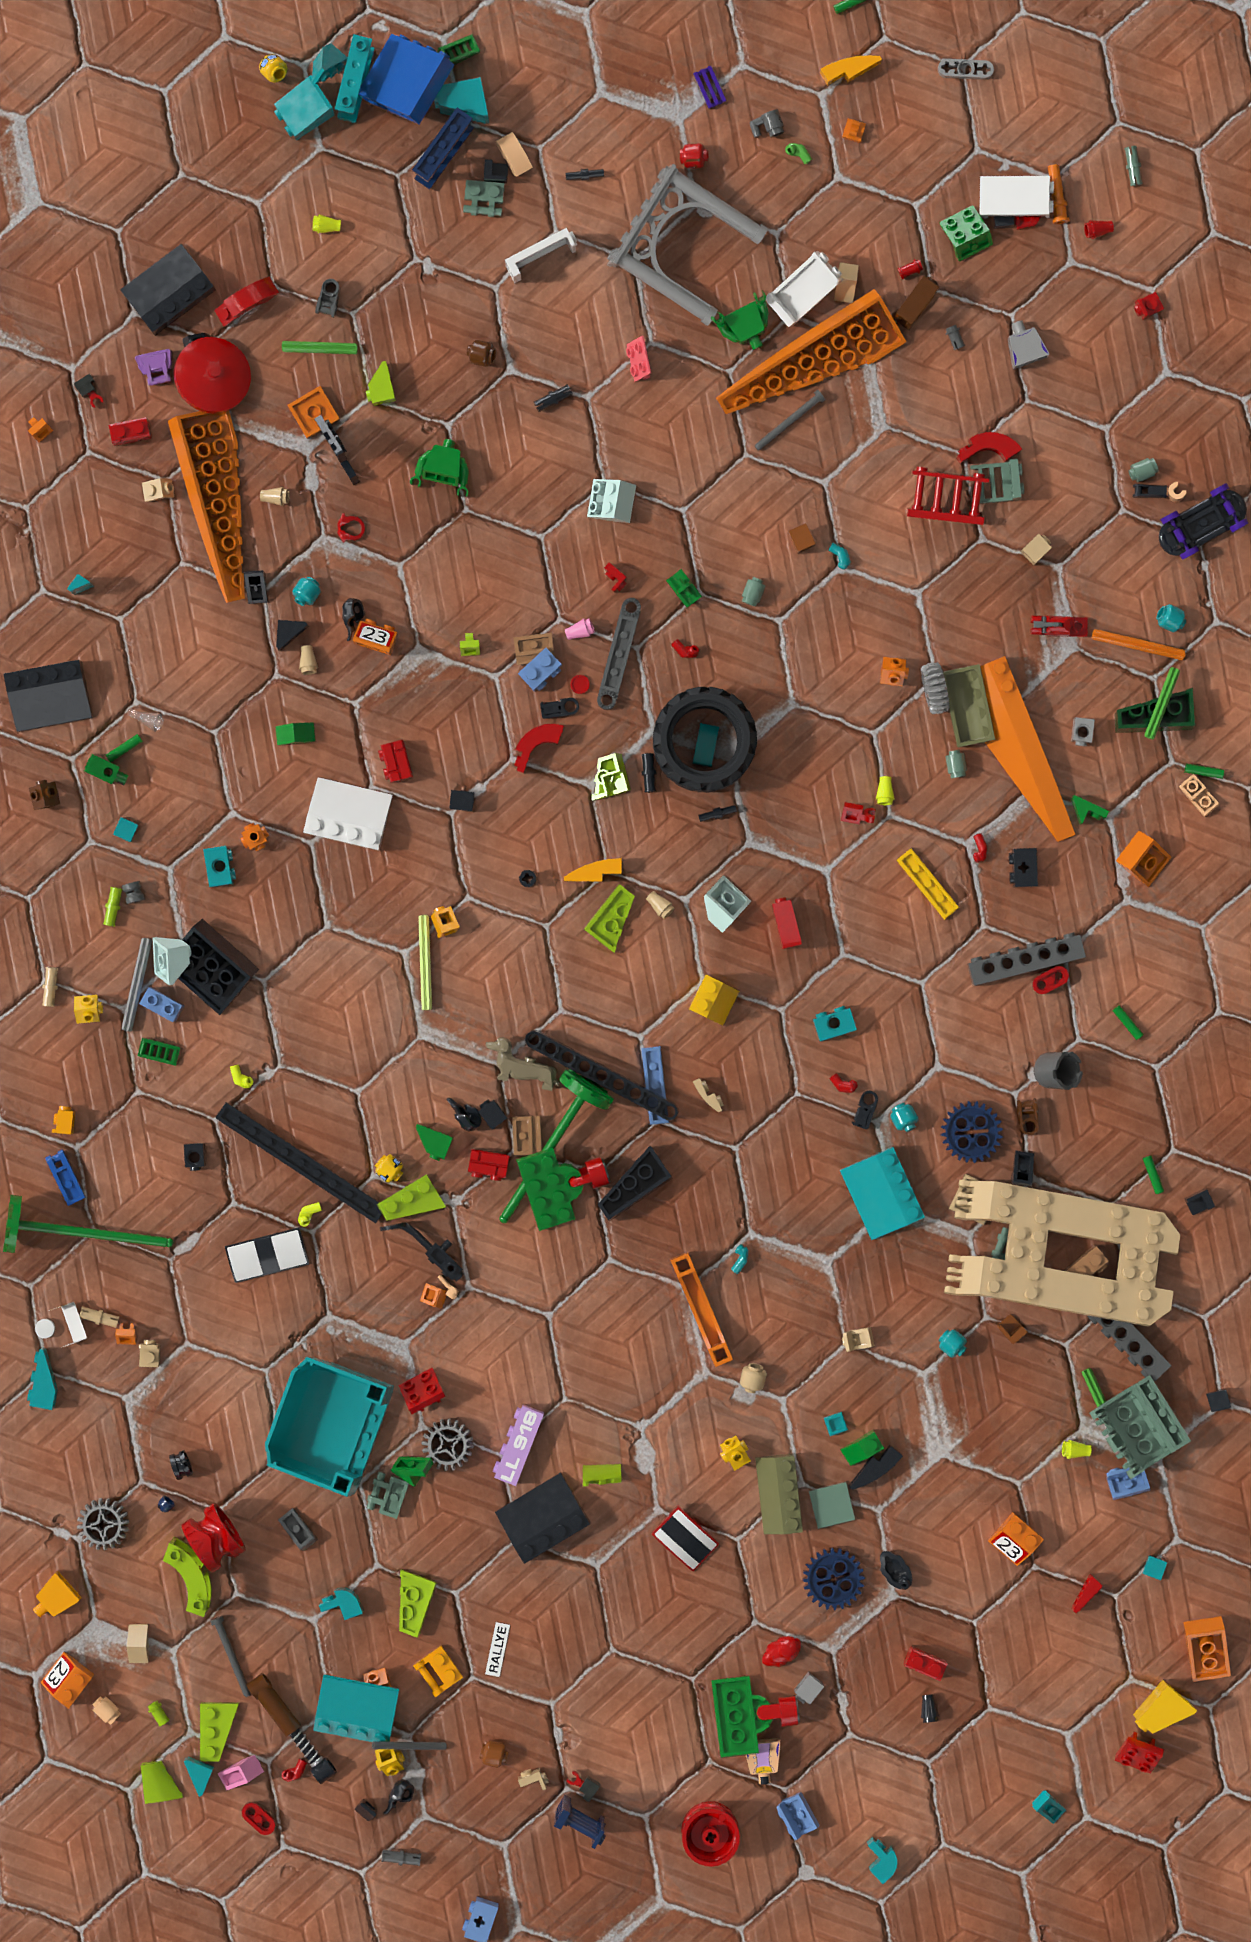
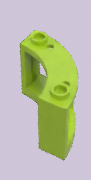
M173 1537L169 1542L163 1561L173 1566L185 1581L188 1591L186 1611L204 1617L209 1610L212 1597V1585L208 1569L190 1545Z

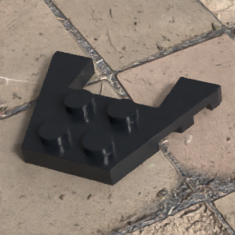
M321 415L314 418L352 484L359 483L360 480L344 454L347 451L329 420L324 421Z

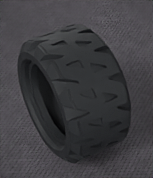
M695 687L677 694L661 710L653 732V750L660 769L676 785L696 792H714L734 784L749 768L757 747V731L750 711L735 695L715 687ZM696 709H712L722 713L732 723L736 732L737 746L733 757L724 766L713 771H698L688 767L678 758L673 747L672 735L676 724L685 714Z

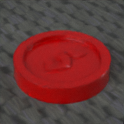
M584 675L574 676L570 683L572 691L576 694H584L588 691L590 685L588 678Z

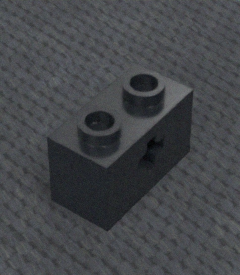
M1037 848L1012 849V853H1009V864H1012L1013 871L1009 872L1010 884H1013V888L1037 887ZM1022 862H1024V866L1028 867L1027 870H1024V873L1018 869Z

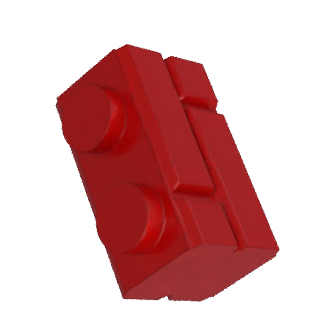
M146 417L109 424L111 441L114 446L138 442L142 439H152L149 420Z
M403 739L380 745L382 750H378L381 762L385 761L386 768L383 769L385 779H390V783H395L413 778Z
M471 1149L468 1172L472 1173V1177L483 1178V1175H489L491 1180L502 1181V1178H506L510 1155Z
M910 1646L904 1660L905 1667L914 1669L938 1681H941L948 1665L946 1660L913 1646Z

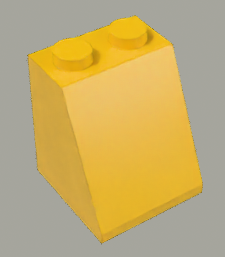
M704 975L689 1010L723 1026L739 991L708 975Z
M1162 1680L1133 1715L1136 1718L1135 1723L1144 1732L1149 1730L1153 1734L1195 1714L1197 1710L1189 1701Z

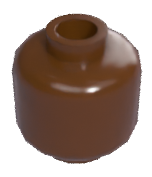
M475 340L472 345L468 346L467 356L472 364L488 367L495 361L496 348H494L491 342Z

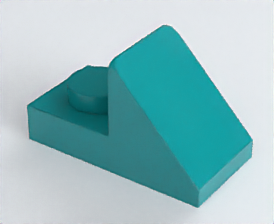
M1046 1790L1042 1791L1032 1802V1807L1053 1824L1066 1811Z

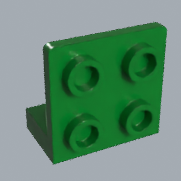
M970 206L940 222L941 228L953 244L955 255L959 262L993 245L990 230L974 206Z

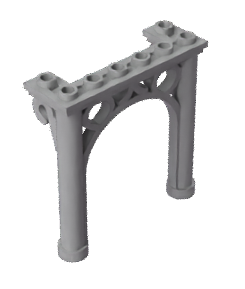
M672 164L662 168L657 178H659V181L654 184L650 191L653 193L649 200L646 198L640 209H642V212L639 216L636 215L630 224L633 227L629 233L626 231L620 240L622 242L621 246L615 248V250L613 249L608 255L607 259L609 262L607 266H620L701 319V322L708 326L712 321L711 316L715 317L718 310L668 278L658 265L656 241L662 226L673 214L680 210L700 208L710 212L756 244L760 243L768 228L762 224H757L678 171L676 165ZM669 192L677 194V207L669 208L665 205V198ZM682 193H684L691 199L695 200L696 202H689L683 204ZM660 201L661 208L668 213L652 216V212ZM646 222L650 226L649 234L652 235L651 238L647 235L638 236ZM644 239L649 244L650 252L641 256L636 253L635 247L640 240ZM650 257L653 269L640 260Z

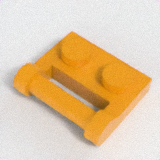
M442 1645L413 1665L415 1670H419L432 1689L434 1697H437L463 1678V1675ZM429 1662L442 1680V1685L438 1686L424 1666L426 1663Z

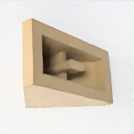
M839 263L838 270L842 274L840 277L843 281L836 286L834 301L853 303L859 265Z
M129 1624L127 1638L129 1663H149L148 1624Z

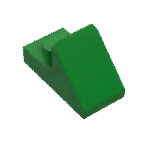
M1073 795L1071 798L1080 825L1083 823L1088 812H1090L1089 816L1097 820L1105 819L1109 813L1108 810L1076 795Z
M399 1457L391 1471L415 1487L421 1477H426L434 1463L431 1458Z

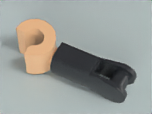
M1174 482L1169 488H1167V485L1133 484V488H1135L1133 498H1166L1168 496L1172 502L1177 503L1184 499L1187 490H1183L1180 494H1175L1174 490L1177 488L1178 482ZM1142 489H1148V494H1142Z

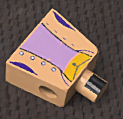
M779 1738L757 1740L759 1754L746 1755L750 1774H758L759 1784H770V1773L778 1772Z

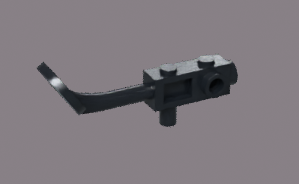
M406 1222L380 1227V1231L399 1228L412 1235L427 1250L425 1254L429 1257L428 1260L432 1264L435 1263L442 1270L441 1273L446 1278L449 1277L452 1281L455 1280L457 1282L464 1275L463 1269L446 1253L452 1245L448 1239L441 1246L436 1242L432 1245L418 1230ZM449 1266H453L452 1271L448 1270Z

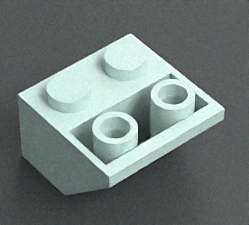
M594 479L587 517L630 523L636 485L621 480Z

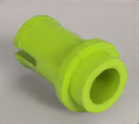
M155 1701L148 1706V1712L152 1713L160 1727L170 1719L163 1711L162 1704Z

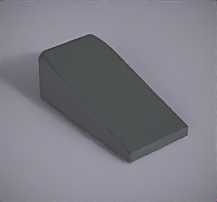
M294 1508L278 1519L301 1551H305L318 1540Z

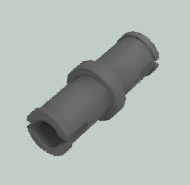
M383 1849L381 1862L398 1863L400 1866L403 1864L420 1866L421 1854L407 1853L404 1850L398 1852Z

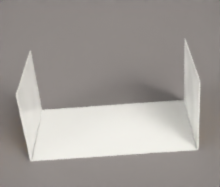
M75 1302L59 1306L62 1308L73 1339V1343L70 1344L86 1339L87 1336Z

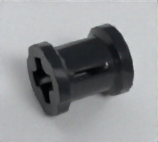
M524 870L519 876V881L524 887H532L536 883V875L530 870ZM526 873H528L529 876H533V879L530 880V884H527L526 881H522V878H525Z

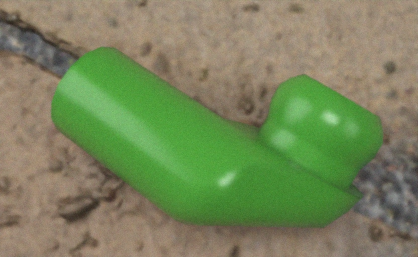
M790 143L785 148V152L788 155L800 157L804 165L813 160L802 144Z

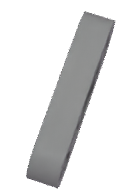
M943 59L938 65V73L943 78L986 80L992 76L994 71L993 64L987 60ZM948 64V67L955 68V64H958L957 74H954L955 69H950L948 73H945V70L941 69V67ZM963 64L971 67L969 74L961 72L960 67ZM974 65H977L976 69H982L984 65L987 69H990L986 75L983 74V71H976V75L973 74L975 70Z

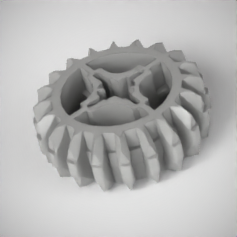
M938 662L927 663V665H923L921 668L926 702L932 714H941L949 710V698L943 670Z
M448 1418L447 1424H444V1420L440 1419L441 1426L434 1422V1430L431 1427L427 1428L431 1434L424 1433L423 1435L428 1441H422V1445H427L428 1447L422 1451L423 1453L429 1452L425 1458L432 1457L433 1463L438 1462L437 1469H440L441 1464L445 1465V1471L448 1470V1465H451L452 1470H455V1463L459 1467L463 1466L460 1461L461 1459L464 1462H468L465 1454L468 1456L472 1455V1452L467 1450V1448L471 1449L474 1447L473 1444H468L469 1441L473 1440V1437H466L470 1433L469 1429L465 1432L462 1431L465 1424H462L460 1428L457 1427L458 1420L455 1421L454 1425H451V1418ZM442 1430H454L458 1435L448 1437ZM437 1433L441 1444L433 1450L432 1439ZM444 1439L447 1442L453 1441V1444H451L452 1449L448 1447L442 1448L445 1444L443 1442ZM463 1439L464 1448L458 1456L455 1444ZM447 1452L453 1459L445 1460L438 1457L437 1454Z
M99 1498L98 1504L95 1500H92V1507L86 1504L85 1509L87 1511H80V1514L84 1517H78L77 1521L83 1522V1524L77 1525V1529L84 1530L79 1533V1536L86 1535L83 1542L85 1543L90 1540L89 1547L96 1543V1550H99L101 1545H103L104 1550H107L109 1544L113 1549L115 1547L114 1541L120 1544L122 1541L119 1537H126V1534L122 1531L129 1530V1527L124 1526V1524L129 1523V1520H123V1517L128 1514L127 1512L120 1513L124 1507L120 1506L117 1509L115 1507L118 1503L117 1501L110 1505V1498H107L105 1504L103 1499ZM99 1509L98 1520L88 1523L90 1514ZM105 1509L111 1511L117 1520L108 1518ZM102 1520H105L108 1524L105 1528L99 1526ZM118 1526L116 1535L108 1539V1529ZM89 1529L98 1530L102 1539L95 1537Z

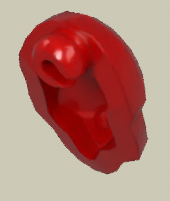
M790 1636L778 1638L767 1645L766 1652L762 1657V1663L770 1667H781L793 1661L801 1650V1641Z

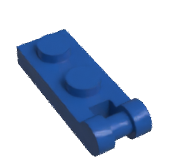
M62 1149L57 1151L58 1154L54 1156L49 1155L45 1159L69 1206L86 1198L68 1161L65 1151ZM61 1161L63 1166L57 1168L55 1163Z

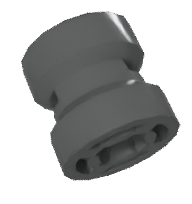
M140 881L122 885L123 892L127 896L125 898L127 904L145 900L144 894L141 893L140 888L142 886Z

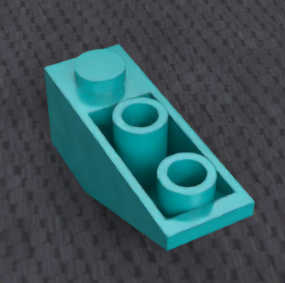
M332 43L324 46L313 61L312 83L314 85L321 81L325 82L329 77L332 78L336 73L340 74L345 69V62L348 57Z
M41 1348L35 1354L34 1363H37L36 1371H32L31 1382L34 1383L32 1390L29 1389L27 1401H30L29 1406L53 1410L55 1408L58 1388L46 1348Z

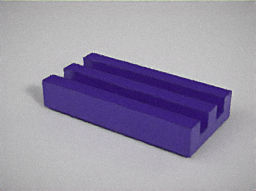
M711 66L693 73L708 109L726 102ZM708 72L716 87L720 100L717 99L714 90L711 86V83L707 77L706 73ZM699 76H703L714 103L710 102Z

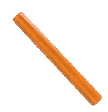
M1094 629L1092 632L1093 640L1178 660H1183L1185 657V650L1097 629Z

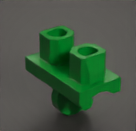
M682 569L666 580L686 608L702 597Z

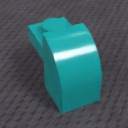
M336 1588L334 1590L336 1597H333V1595L326 1596L319 1603L321 1612L340 1606L344 1620L364 1612L359 1597L348 1588Z
M872 1837L867 1841V1845L878 1858L869 1866V1870L884 1884L893 1876L897 1869V1857L892 1846L885 1851L886 1846L881 1840L878 1839L876 1841Z

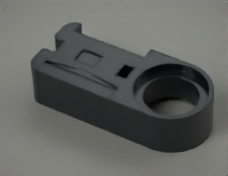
M574 698L560 699V702L553 701L546 702L545 704L541 702L542 718L551 719L575 715L579 710V703ZM568 701H573L576 704V709L573 712H568L565 709V704Z
M867 1090L862 1093L858 1103L860 1107H858L855 1114V1122H852L853 1125L863 1129L869 1128L878 1102V1096L875 1092ZM868 1093L875 1097V1101L871 1105H867L864 1102V1096Z

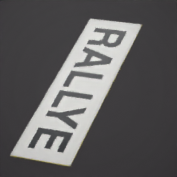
M498 1622L495 1624L485 1672L487 1675L500 1676L510 1628L508 1624Z

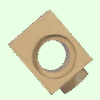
M1038 534L1021 550V553L1035 565L1052 548L1050 546L1051 542L1045 535L1041 536Z

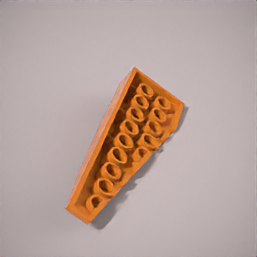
M873 289L776 352L730 386L716 399L725 414L746 408L752 403L766 401L767 398L783 395L785 394L784 392L792 389L797 390L823 381L824 378L840 375L841 372L859 368L858 366L874 363L906 343V340L881 296Z
M198 411L175 416L168 420L169 428L193 512L226 603L245 599L244 574L242 573L243 556H241L242 537L240 535V528L242 527L241 501L238 490L240 479L238 478L237 468L239 467V459H237L238 441L230 412L212 414Z
M1003 656L980 666L995 740L985 742L987 747L1057 842L1076 835L1006 657Z

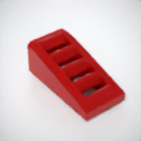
M1091 1574L1086 1579L1071 1608L1075 1613H1078L1102 1588L1101 1583Z

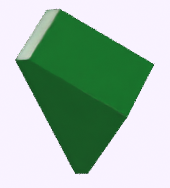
M314 722L275 726L277 746L316 742Z

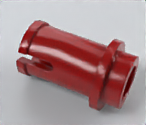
M914 259L913 262L897 269L901 279H904L915 273L920 274L923 267L919 259Z

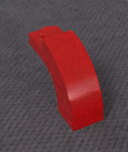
M270 276L265 277L237 291L225 299L224 303L214 311L225 327L250 309L267 303L279 291Z
M985 432L969 438L968 442L971 447L966 445L961 448L956 459L961 464L978 452L993 451L1006 462L1021 452L1022 448L1015 440L1004 434Z
M544 724L528 731L521 738L515 751L522 753L521 756L518 755L514 764L517 767L516 771L524 774L532 751L540 744L553 743L558 745L564 726Z

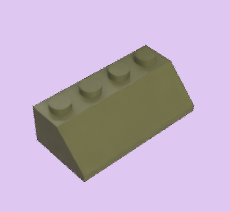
M794 1454L755 1457L764 1534L803 1532Z

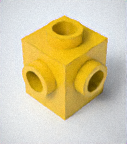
M98 995L74 997V1013L77 1024L100 1022L103 1004L99 1002Z
M737 1436L728 1438L724 1443L720 1444L723 1451L720 1455L725 1463L730 1462L734 1471L751 1461L746 1452L749 1450L744 1440L739 1441Z
M375 1750L377 1768L379 1771H383L386 1776L396 1775L399 1771L404 1770L403 1762L405 1758L401 1750Z

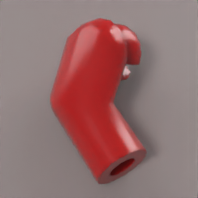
M676 639L671 644L682 658H694L699 653L698 646H684L679 639Z

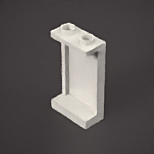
M980 176L981 218H988V216H1046V218H1050V212L1054 210V201H1050V193H1054V181L1050 182V176Z
M567 228L505 259L506 268L514 283L521 280L519 268L567 244L572 253L576 252V237L572 231L568 232Z
M814 252L806 262L766 296L767 303L788 327L795 325L843 281L840 277L842 275L835 266L832 267L828 263L829 258L823 252Z

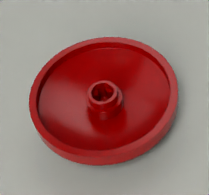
M204 337L189 343L181 351L174 367V381L181 397L193 408L205 413H223L236 407L246 396L251 383V370L245 355L233 343L218 337Z

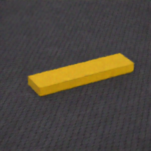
M912 848L896 860L944 920L959 908Z

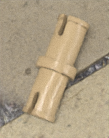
M46 967L45 984L42 986L44 988L43 1006H55V991L58 989V985H56L58 968Z
M82 1306L79 1315L80 1318L96 1322L95 1324L97 1325L104 1324L114 1328L117 1327L120 1317L104 1313L100 1309L97 1311Z

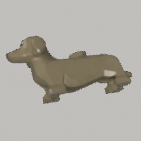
M499 1037L495 1042L485 1043L488 1049L498 1052L497 1066L501 1071L498 1074V1080L508 1081L509 1076L517 1080L538 1079L543 1081L542 1089L549 1091L553 1090L554 1084L559 1086L560 1083L556 1079L557 1071L554 1067L538 1063L536 1058L526 1056L525 1060L514 1057L512 1054V1044L508 1038Z

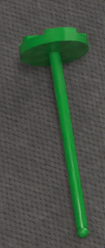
M565 1069L559 1080L577 1096L543 1150L552 1147L555 1149L585 1101L600 1109L608 1110L614 1098L608 1095V1091L598 1083L584 1078L571 1069ZM523 1181L499 1217L501 1223L508 1222L525 1196L526 1189Z
M10 1194L3 1252L15 1253L18 1229L161 1247H172L174 1242L172 1238L20 1220L22 1196Z

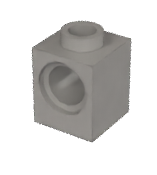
M1078 717L1073 719L1071 741L1076 742L1075 745L1087 746V743H1092L1095 720ZM1080 727H1084L1087 730L1085 738L1078 735Z
M808 1672L794 1689L797 1694L795 1697L803 1704L805 1702L811 1704L824 1688V1684Z

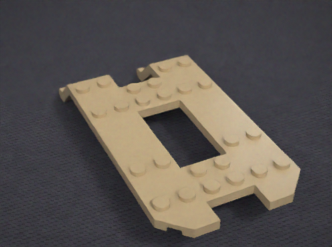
M959 1180V1187L972 1189V1194L959 1192L957 1193V1198L971 1200V1202L957 1200V1206L970 1207L969 1213L956 1211L954 1218L1009 1224L1005 1260L985 1256L949 1255L948 1261L951 1263H962V1269L947 1268V1273L961 1275V1277L946 1276L947 1281L960 1282L959 1288L946 1286L945 1294L984 1296L1143 1326L1152 1325L1171 1310L1173 1291L1155 1288L1159 1252L1176 1255L1179 1249L1180 1234L1165 1213L995 1181ZM1048 1231L1120 1244L1116 1280L1045 1268L1044 1261Z

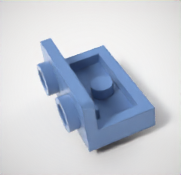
M545 648L518 675L533 691L536 689L540 691L547 685L546 680L550 676L554 678L561 672L560 667L562 664Z
M1129 1467L1125 1470L1120 1468L1110 1470L1106 1474L1112 1499L1117 1500L1150 1491L1145 1471L1130 1479L1126 1473L1130 1470Z
M802 1792L782 1800L777 1806L778 1815L785 1822L787 1831L794 1840L820 1826Z

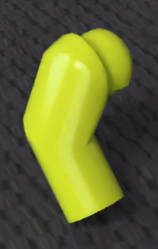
M239 1064L230 1067L232 1078L236 1085L246 1089L253 1085L254 1082L251 1077L241 1074Z
M320 1202L304 1206L298 1216V1222L301 1226H308L312 1214L322 1211Z

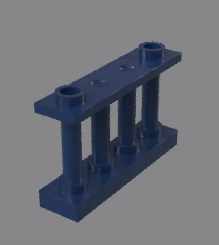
M458 107L412 169L417 174L414 179L429 190L474 129L470 125L473 118Z
M564 1794L555 1810L554 1827L560 1830L563 1825L572 1827L592 1839V1848L594 1849L597 1844L601 1846L606 1837L604 1834L605 1817L601 1815L599 1820L596 1821L572 1807L571 1798Z

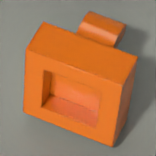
M848 118L842 138L860 143L866 123Z
M33 417L28 421L32 426L28 432L38 443L53 431L43 418L37 421Z
M120 1323L119 1329H116L115 1332L117 1344L136 1345L137 1338L133 1323L130 1324L129 1329H124L123 1323Z

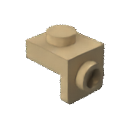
M159 478L142 483L145 502L163 498H174L172 479Z
M871 1327L843 1333L842 1342L846 1352L875 1346Z
M540 1768L534 1771L528 1769L520 1773L521 1776L518 1777L520 1787L539 1780L542 1790L547 1789L546 1784L549 1781L546 1773H542Z

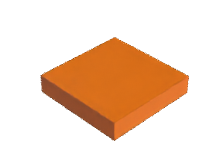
M321 386L287 405L307 439L321 431L314 419L319 415L323 417L324 421L328 419L331 425L340 420Z

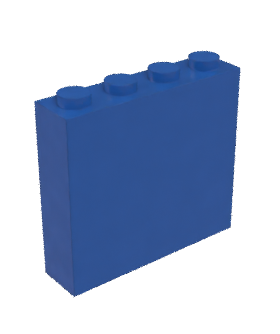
M391 34L363 81L359 96L370 104L420 125L453 69L454 64L449 60L450 56L442 51L437 53L432 47H423L416 40L411 42L401 34L400 36Z

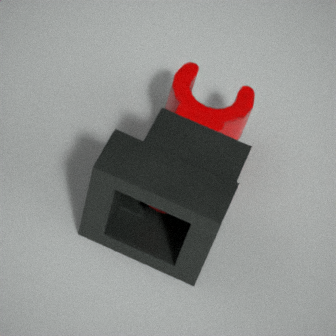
M89 373L75 382L74 386L83 398L89 396L91 406L96 408L94 400L100 399L102 403H104V400L95 393V388L92 385L95 380Z
M572 1771V1774L576 1776V1780L571 1781L567 1779V1783L580 1787L579 1791L584 1793L583 1799L590 1802L601 1784L589 1776L583 1781L578 1772Z

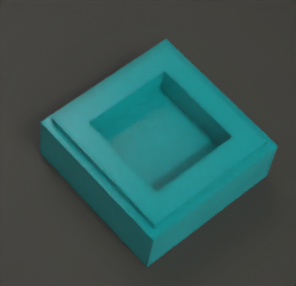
M120 817L113 835L132 842L139 825Z
M842 1412L824 1417L830 1436L848 1430Z
M1149 1555L1142 1573L1161 1580L1168 1562Z

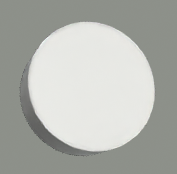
M42 1319L37 1322L35 1332L39 1337L49 1338L54 1334L55 1325L51 1320Z

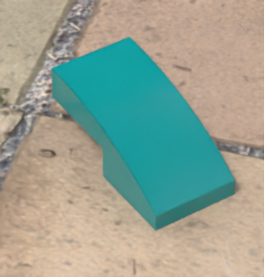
M700 723L692 764L712 766L719 727Z

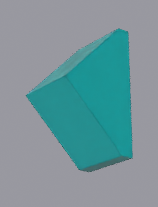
M187 1757L184 1760V1764L200 1797L206 1789L214 1766L192 1757Z

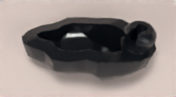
M889 1551L882 1552L880 1555V1571L886 1577L888 1583L898 1589H908L912 1585V1573L909 1566L905 1564L900 1555Z

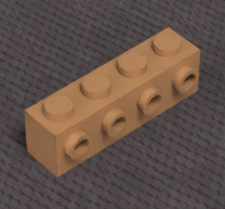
M1094 1245L1063 1271L1091 1276L1096 1271L1098 1273L1103 1271L1107 1267L1108 1259Z

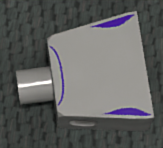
M1023 320L1012 324L1015 334L1008 337V345L1013 369L1049 356V352L1035 328L1026 330Z

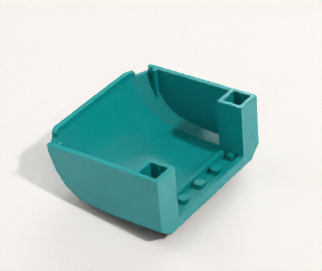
M306 1357L304 1361L291 1371L266 1439L267 1466L343 1496L354 1495L360 1485L386 1414L394 1385L329 1361Z

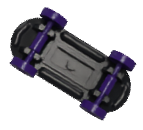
M1225 483L1211 491V497L1180 514L1178 511H1174L1160 519L1163 524L1159 531L1160 546L1168 554L1180 556L1184 560L1198 552V547L1229 530L1233 533L1249 524L1245 518L1247 508L1244 499L1237 492L1227 490L1229 486Z

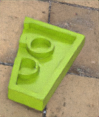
M618 884L584 930L615 953L616 945L635 896Z
M427 1174L377 1204L386 1221L446 1208Z
M401 1569L399 1631L418 1638L437 1582Z
M200 1703V1761H220L239 1703Z

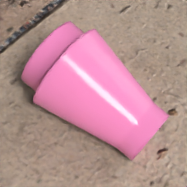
M584 618L565 629L568 640L590 637L591 634L595 633L590 618L587 620Z

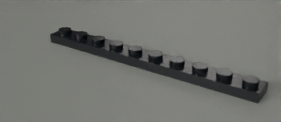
M225 1102L216 1116L217 1120L375 1224L382 1215L377 1206L378 1201Z

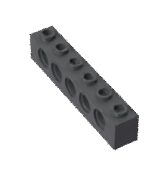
M1075 932L1063 935L1064 939L1057 940L1056 937L1046 939L1045 944L1042 945L1034 942L1027 944L1026 949L1020 950L1019 947L1008 949L1007 954L1001 955L999 951L989 954L990 958L982 959V956L972 958L971 963L967 964L972 986L1085 958L1086 955L1081 936H1075ZM1062 943L1068 947V951L1064 955L1058 951V947ZM1043 948L1049 951L1047 959H1042L1039 955L1040 950ZM1024 953H1028L1031 957L1028 964H1024L1021 961V956ZM1005 958H1009L1012 961V966L1009 969L1004 968L1002 965ZM988 962L994 967L993 972L990 974L984 971V965Z
M1087 1316L1095 1325L1097 1323L1100 1324L1103 1328L1100 1331L1108 1339L1112 1337L1116 1341L1115 1347L1121 1353L1125 1351L1129 1355L1127 1359L1134 1366L1138 1364L1143 1369L1140 1373L1144 1377L1150 1375L1153 1381H1156L1171 1367V1364L1131 1323L1112 1320L1110 1323L1105 1324L1103 1318ZM1123 1327L1126 1333L1123 1337L1119 1338L1116 1335V1331L1118 1328ZM1133 1341H1137L1139 1344L1136 1351H1130L1129 1345ZM1146 1355L1152 1357V1362L1149 1365L1143 1364V1358Z

